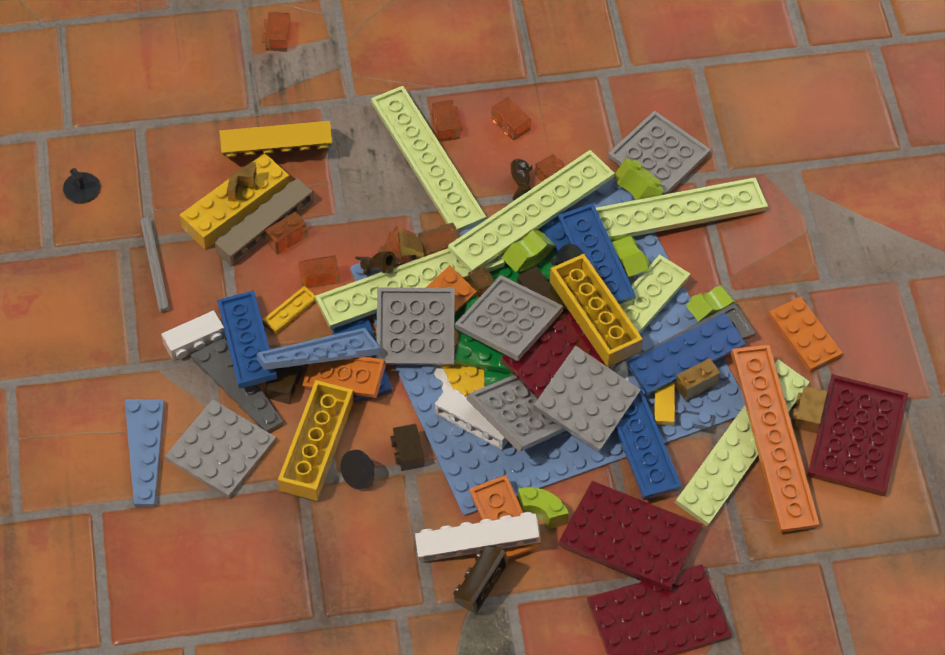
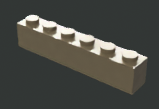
M298 178L288 183L282 191L274 194L268 202L261 204L254 213L247 215L240 224L233 226L227 234L219 237L215 242L216 254L232 267L314 202L313 191Z

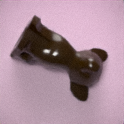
M523 159L513 160L510 166L512 177L518 185L517 191L513 195V200L531 190L529 171L533 169V166Z
M379 252L372 258L355 256V259L360 260V266L366 276L370 275L372 270H380L382 273L387 271L388 274L394 271L396 256L393 252Z

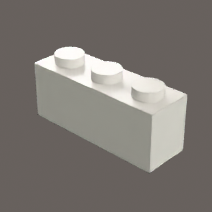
M214 310L161 334L163 344L173 361L182 359L194 351H199L223 337L225 338L224 327Z

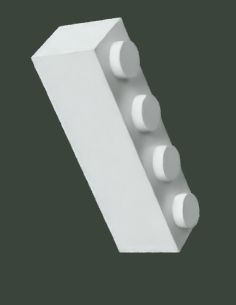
M447 387L435 403V414L502 450L508 440L466 400V396L456 389Z

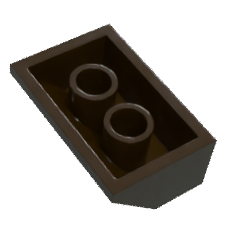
M486 546L483 551L480 550L475 558L476 563L472 568H468L464 575V582L462 585L459 584L454 590L455 603L477 615L509 564L506 551Z

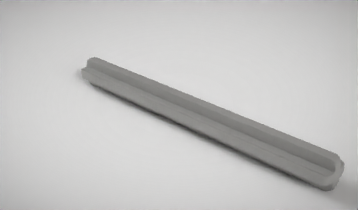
M149 217L141 218L140 222L158 309L160 312H167L169 306L151 220Z

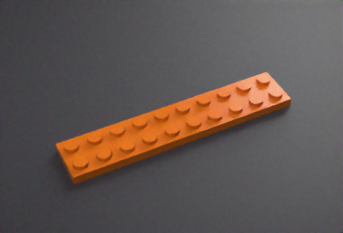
M770 345L732 349L731 356L779 533L816 528L820 524Z

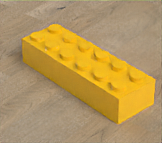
M330 121L219 130L221 152L226 154V157H236L237 153L244 152L245 156L256 155L255 151H263V154L274 153L276 149H281V152H291L292 148L298 147L299 151L310 150V146H317V149H325L332 144Z
M265 153L253 161L256 162L257 168L254 188L239 187L236 202L228 201V179L179 215L181 228L205 250L212 246L219 237L227 234L233 226L240 224L247 215L254 213L261 204L268 202L274 194L282 191L290 183L289 174Z
M585 254L550 269V283L607 367L641 352L642 337Z
M315 380L278 478L279 491L318 501L354 402L353 389Z

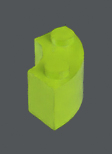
M625 158L615 173L618 186L630 192L635 200L660 196L664 192L660 185L661 181L642 167V164L637 160Z
M532 230L522 240L512 243L501 258L515 272H522L538 264L556 245L542 231Z
M631 235L611 242L627 277L649 270L647 256L637 248V243L634 238L632 239Z
M721 285L713 288L708 293H699L689 299V303L685 305L698 322L734 303L739 307L734 298Z
M518 488L517 500L523 513H536L537 518L543 521L548 529L568 524L569 512L557 496L540 488Z

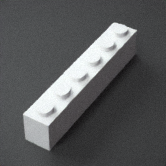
M531 512L521 513L517 517L510 515L502 516L499 520L493 521L492 519H483L480 523L475 524L465 522L457 527L447 525L433 531L432 529H423L420 533H415L418 558L421 562L474 554L480 550L483 551L486 546L504 549L541 542L538 518L536 513L532 514Z

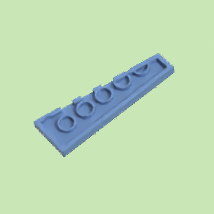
M361 328L257 353V360L263 369L267 370L357 357L371 358L373 355L380 354V347L366 328Z
M125 399L134 506L138 508H155L164 400Z

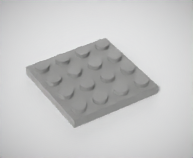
M654 110L608 153V158L619 166L625 158L639 161L642 167L661 181L660 185L664 191L662 195L669 194L710 154L711 149Z
M500 275L455 323V328L519 361L563 312V306Z
M377 287V344L380 347V354L376 355V358L384 359L386 365H454L455 288Z
M575 346L533 408L599 452L641 389Z
M515 375L471 392L466 398L519 452L566 431L533 408L538 399Z
M212 399L165 455V460L230 499L274 445L276 437Z

